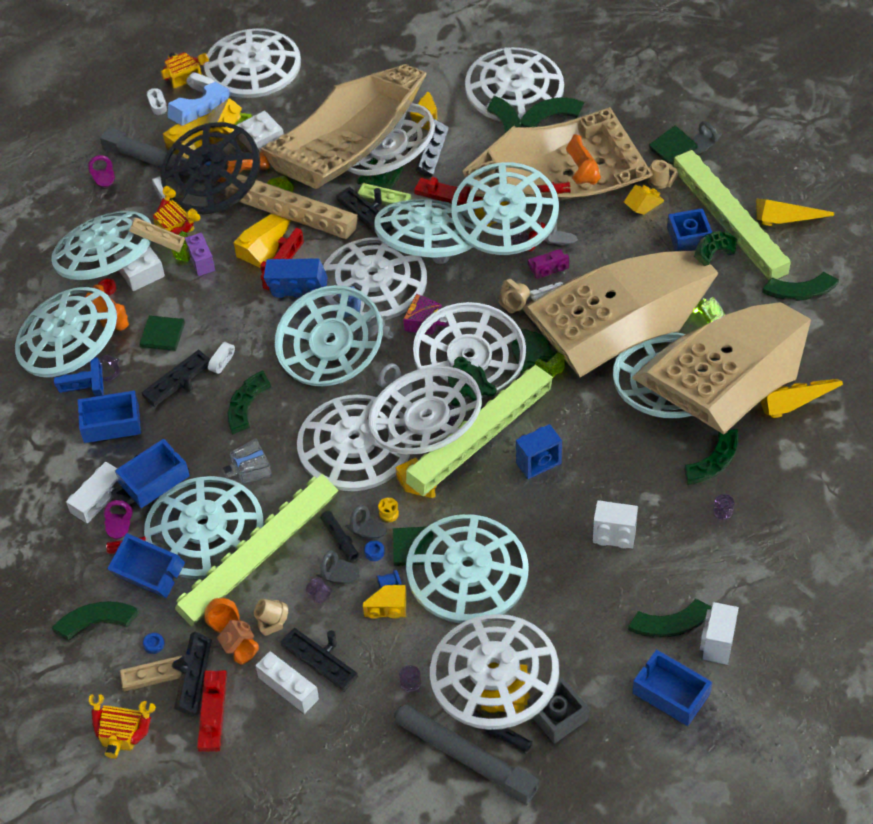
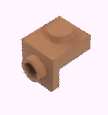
M230 620L217 639L226 653H233L243 639H252L254 634L246 622Z

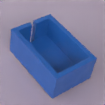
M319 258L266 259L264 280L275 297H301L315 289L327 286L328 276Z
M135 390L78 399L79 430L84 443L141 434L139 403Z
M162 439L115 470L119 485L140 508H143L190 476L186 462L177 452H174V449L165 439Z
M126 533L107 569L114 576L167 599L175 583L172 579L173 577L178 578L185 562L177 554Z
M656 649L646 663V668L643 667L634 679L632 693L684 725L689 726L710 696L712 681Z

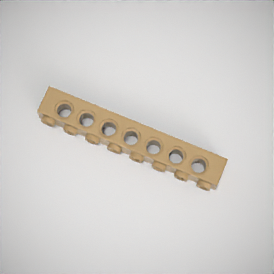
M238 174L236 178L245 183L248 177ZM258 180L255 181L250 191L239 201L347 239L357 227V215ZM231 183L226 188L225 197H231L239 189Z

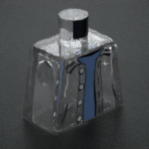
M256 438L229 454L232 464L222 468L226 478L237 475L243 484L272 476L270 464Z

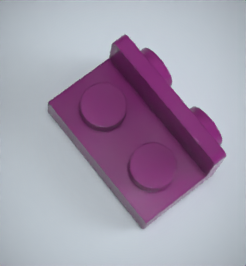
M558 249L528 259V266L535 278L538 279L568 269L569 256L568 254L564 255L562 250Z

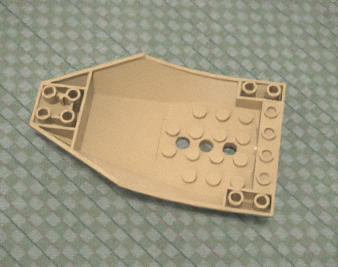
M404 64L335 85L326 100L310 117L287 134H283L275 141L267 143L266 146L261 148V152L266 156L275 171L318 189L369 155L390 134L411 105L427 74L425 71Z
M610 107L574 120L549 126L532 128L513 126L463 170L466 178L474 171L490 164L501 162L524 164L541 172L550 182H570L571 187L565 188H570L571 193L557 194L558 201L605 193L653 177L652 172ZM574 134L582 137L583 146L589 151L596 163L603 162L601 165L598 164L601 179L595 185L590 183L576 184L572 179L578 170V166L571 155L567 153L566 147ZM499 168L483 172L473 179L480 181L489 175L499 173ZM506 168V172L517 173L525 177L533 174L523 169ZM566 170H571L573 174L567 176L564 175L563 172ZM506 177L507 184L517 186L522 181L517 178ZM540 177L533 181L536 185L546 184ZM495 178L484 184L492 188L499 185L500 181L499 178ZM529 185L522 190L525 197H536L535 192ZM478 189L475 196L484 197L486 193ZM540 192L544 198H553L551 192Z
M695 251L660 252L633 257L600 267L568 280L525 305L522 309L576 374L582 377L629 348L672 332L678 333L718 275V271L711 264L707 266L701 264L694 257ZM608 292L616 293V295L613 298L609 299L605 297L606 293ZM593 301L598 302V303L595 304V305H591V304H590V303L593 302ZM576 311H583L581 314H574Z
M781 302L756 305L727 314L683 335L669 344L634 374L632 379L722 434H725L748 411L770 393L791 381H796L811 319ZM722 348H732L730 353H723L721 351ZM715 358H718V359H719V360H717V361H712V360H710V359H715ZM703 369H706V370H707L706 372H699V371H698V370H703Z

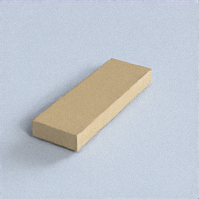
M136 217L129 230L131 233L177 252H180L185 240L182 236Z
M182 655L120 670L123 691L181 678L182 673L173 669L172 663L181 658Z

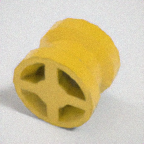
M390 497L380 500L378 504L380 519L387 523L397 520L399 517L397 501Z

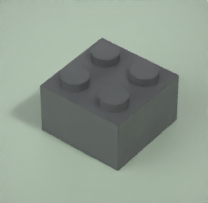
M561 677L558 679L557 687L548 704L532 718L555 744L589 720V707L564 678ZM540 691L527 700L528 708L542 696L543 692Z

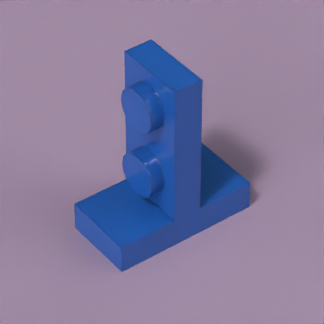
M98 357L90 361L91 371L89 372L82 371L77 374H65L60 377H54V384L58 392L63 393L92 388L95 397L103 396V372Z

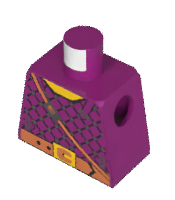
M416 294L403 318L404 331L417 333L421 324L431 314L441 309L442 305ZM446 316L432 324L425 334H434L437 326L448 327L449 323Z

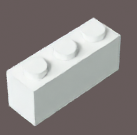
M107 462L98 467L95 473L88 480L84 481L82 486L74 494L70 495L66 501L70 513L88 524L113 498L111 491L120 487L115 473L117 468Z
M271 651L255 665L258 678L304 714L319 700L317 687Z

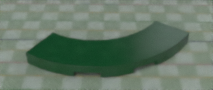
M493 96L487 111L501 120L505 133L513 126L522 128L519 116L514 108L505 100Z
M565 97L547 99L531 107L521 118L520 122L522 127L532 128L537 127L541 122L553 115H566L578 118L585 102Z
M725 231L708 233L699 241L694 257L701 264L707 266L710 265L711 258L716 250H722L729 255H733L736 252L737 238Z
M825 272L809 281L796 283L785 282L772 277L763 287L762 293L783 300L785 298L796 299V301L808 300L820 294L824 295L838 285L839 279Z
M263 370L243 382L244 384L234 392L230 400L227 414L232 435L250 428L247 419L250 404L257 395L271 387Z
M738 429L728 430L725 434L718 431V443L714 452L699 462L685 465L687 485L709 480L727 468L737 450Z
M695 598L688 607L671 615L655 616L638 611L629 624L628 630L648 637L679 636L704 623L707 609L712 610V606Z
M120 602L91 603L79 607L62 617L52 627V630L70 640L76 633L96 622L115 623L127 628L140 612L138 608Z

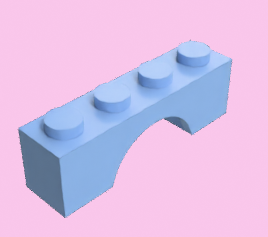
M213 82L204 86L202 98H178L168 103V118L181 126L210 113L214 108L229 98V89L217 82Z

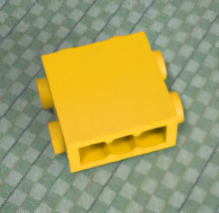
M228 98L211 111L206 123L226 122L235 124L241 117L242 107ZM228 127L210 128V133L218 132L229 135L234 131V129ZM209 137V143L211 144L223 140V138Z
M492 662L488 665V667L491 669L497 668L499 666V664L496 662ZM520 664V670L530 675L528 673V665ZM516 678L512 684L507 686L509 695L519 690L525 682ZM484 689L480 697L500 698L501 696L498 690ZM527 692L512 702L516 714L524 711L525 705L528 706L527 700L530 699V693ZM481 705V710L490 713L497 711L506 712L504 705Z

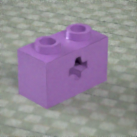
M202 232L185 237L187 250L198 276L215 271L213 258Z

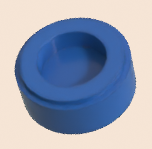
M379 541L368 542L364 547L365 557L370 561L381 560L385 554L383 544Z
M158 633L146 635L143 640L145 651L150 654L159 653L164 648L163 637Z

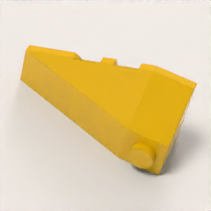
M210 113L183 126L176 124L164 132L163 138L166 149L169 150L189 130L205 124ZM201 131L191 135L181 144L185 145L193 138L199 136ZM202 139L193 143L189 148L195 150L202 146ZM176 149L173 154L178 155L179 150ZM184 153L182 157L188 159L189 155Z
M756 199L757 220H761L763 225L772 226L773 223L781 224L834 216V212L767 199Z
M272 213L246 229L233 242L236 257L260 268L263 261L266 262V259H273L277 254L278 240L286 233L291 220Z
M839 379L810 382L809 386H807V383H793L790 388L788 386H781L760 402L765 414L771 415V418L782 417L783 413H789L843 385V382Z

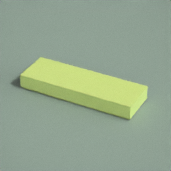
M362 183L358 194L365 200L374 202V189L380 188L381 205L384 206L399 201L411 200V194Z

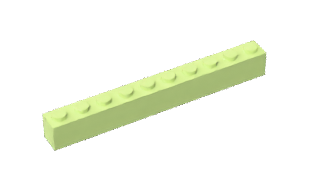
M693 150L674 157V168L677 169L678 176L722 227L737 238V244L765 277L770 280L772 277L778 279L789 274L791 262L788 256L782 253L779 246L760 228L758 222L754 221L749 212L731 195L729 189L723 186L719 178L702 162L700 156L696 155Z
M536 365L530 370L527 369L507 389L501 390L496 398L486 403L485 407L480 410L475 422L462 436L445 447L431 451L428 454L425 453L417 463L410 465L406 471V484L422 496L426 495L551 390L553 377ZM464 421V422L460 425L459 429H460L467 421Z
M323 474L318 478L314 476L310 479L305 490L299 489L293 495L294 499L290 503L286 501L278 509L280 512L276 516L271 514L264 521L266 524L262 528L258 526L250 534L251 538L247 542L242 540L235 547L237 550L233 554L229 552L221 560L222 564L218 568L213 566L206 573L207 577L203 581L199 579L192 585L191 588L193 590L189 594L183 593L176 600L175 610L191 627L205 615V608L213 599L224 598L336 496L339 490Z

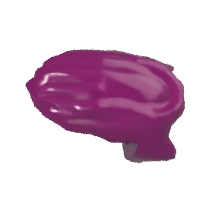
M103 155L93 157L88 163V170L93 176L94 181L103 188L110 187L113 184L115 176L111 160ZM97 160H104L106 167L101 170H95L93 163Z
M114 500L107 503L104 508L105 530L112 539H120L128 533L130 519L133 515V508L128 503ZM119 505L126 509V513L112 514L110 508Z

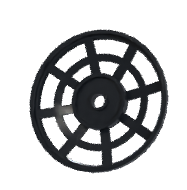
M213 122L197 126L182 135L167 152L161 168L162 187L167 186L165 179L174 176L176 183L182 191L177 199L175 197L170 198V201H175L185 212L194 209L197 211V214L206 215L223 211L239 202L254 185L260 169L259 149L251 135L235 124ZM214 127L235 129L229 135L218 132L210 133V128ZM203 130L202 135L193 138L185 145L181 144L191 135ZM242 133L249 141L252 153H242L240 146L234 138ZM209 137L223 138L218 145L209 144ZM202 139V146L195 150L189 148L193 143ZM230 142L236 153L226 155L223 148ZM176 149L179 150L173 169L166 172L171 155ZM184 153L189 155L187 164L179 166L182 155ZM253 159L251 172L245 183H242L236 178L241 170L242 160ZM236 160L235 168L232 174L227 172L229 161ZM211 161L209 166L204 167L206 162ZM188 171L191 177L184 184L179 177V173ZM221 177L226 179L221 185L212 188L213 182ZM195 182L205 184V190L191 189ZM231 183L239 189L228 199L215 204L213 194L224 190ZM187 194L206 196L208 206H192L183 203Z

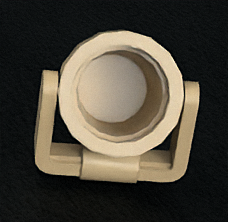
M654 160L649 167L653 177L648 178V184L655 189L671 187L678 175V171L673 165L663 160ZM669 171L674 172L671 178L669 175Z
M512 279L504 280L499 304L509 313L520 311L525 306L530 295L529 288L522 283L516 284Z
M260 599L255 606L254 616L257 619L258 628L262 634L267 636L283 629V624L288 615L287 604L279 600Z

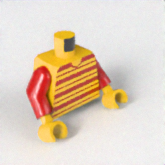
M185 52L178 55L170 53L168 59L165 60L166 66L161 70V77L164 81L170 78L174 89L187 84V78L192 73L202 75L200 67L205 62H209L206 53H203L195 58Z
M165 186L162 191L165 198H162L158 209L153 215L154 225L184 237L188 232L194 230L193 222H198L200 215L194 209H190L186 213L175 201H170V198L176 196V192L169 186Z
M93 694L89 696V703L94 706L91 710L92 726L95 736L100 740L102 746L107 747L105 756L116 759L120 749L130 751L135 744H138L147 736L151 721L149 715L156 709L154 703L150 704L148 711L146 710L147 701L140 703V711L106 705L100 708V705L104 702L103 695L99 694L98 703L94 702Z

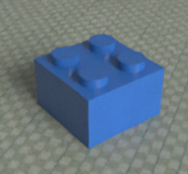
M703 208L668 214L667 231L675 252L695 251L699 241L706 234L712 232Z
M550 424L539 427L536 431L522 435L516 440V464L527 479L562 463V440Z

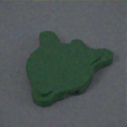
M521 329L525 339L526 355L520 374L534 365L541 368V362L543 361L550 364H557L560 361V356L549 348L548 341L543 335L528 329ZM515 339L512 341L511 349L516 359V364H518L520 349L518 341Z
M457 357L454 360L452 368L460 369L472 376L477 382L481 396H494L496 394V387L487 381L485 372L479 365L478 367L472 365L464 357ZM448 376L449 387L454 388L459 379ZM465 383L459 392L464 398L470 397L472 401H476L473 389ZM454 398L451 401V405L459 406L460 402L457 398Z

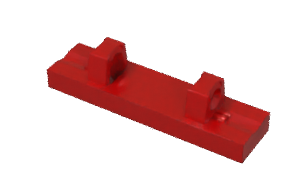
M431 177V180L420 178L414 189V194L452 204L454 193L458 187L439 183L438 178ZM464 186L459 193L457 206L467 203L469 193L471 192L469 186ZM474 195L473 202L479 201L484 197Z
M295 228L289 238L281 237L278 240L280 250L273 259H292L304 243L301 229ZM263 261L260 265L262 273L260 277L263 288L269 290L264 280L266 262Z
M226 670L205 671L197 745L199 752L220 751L227 682ZM209 692H218V694H209Z

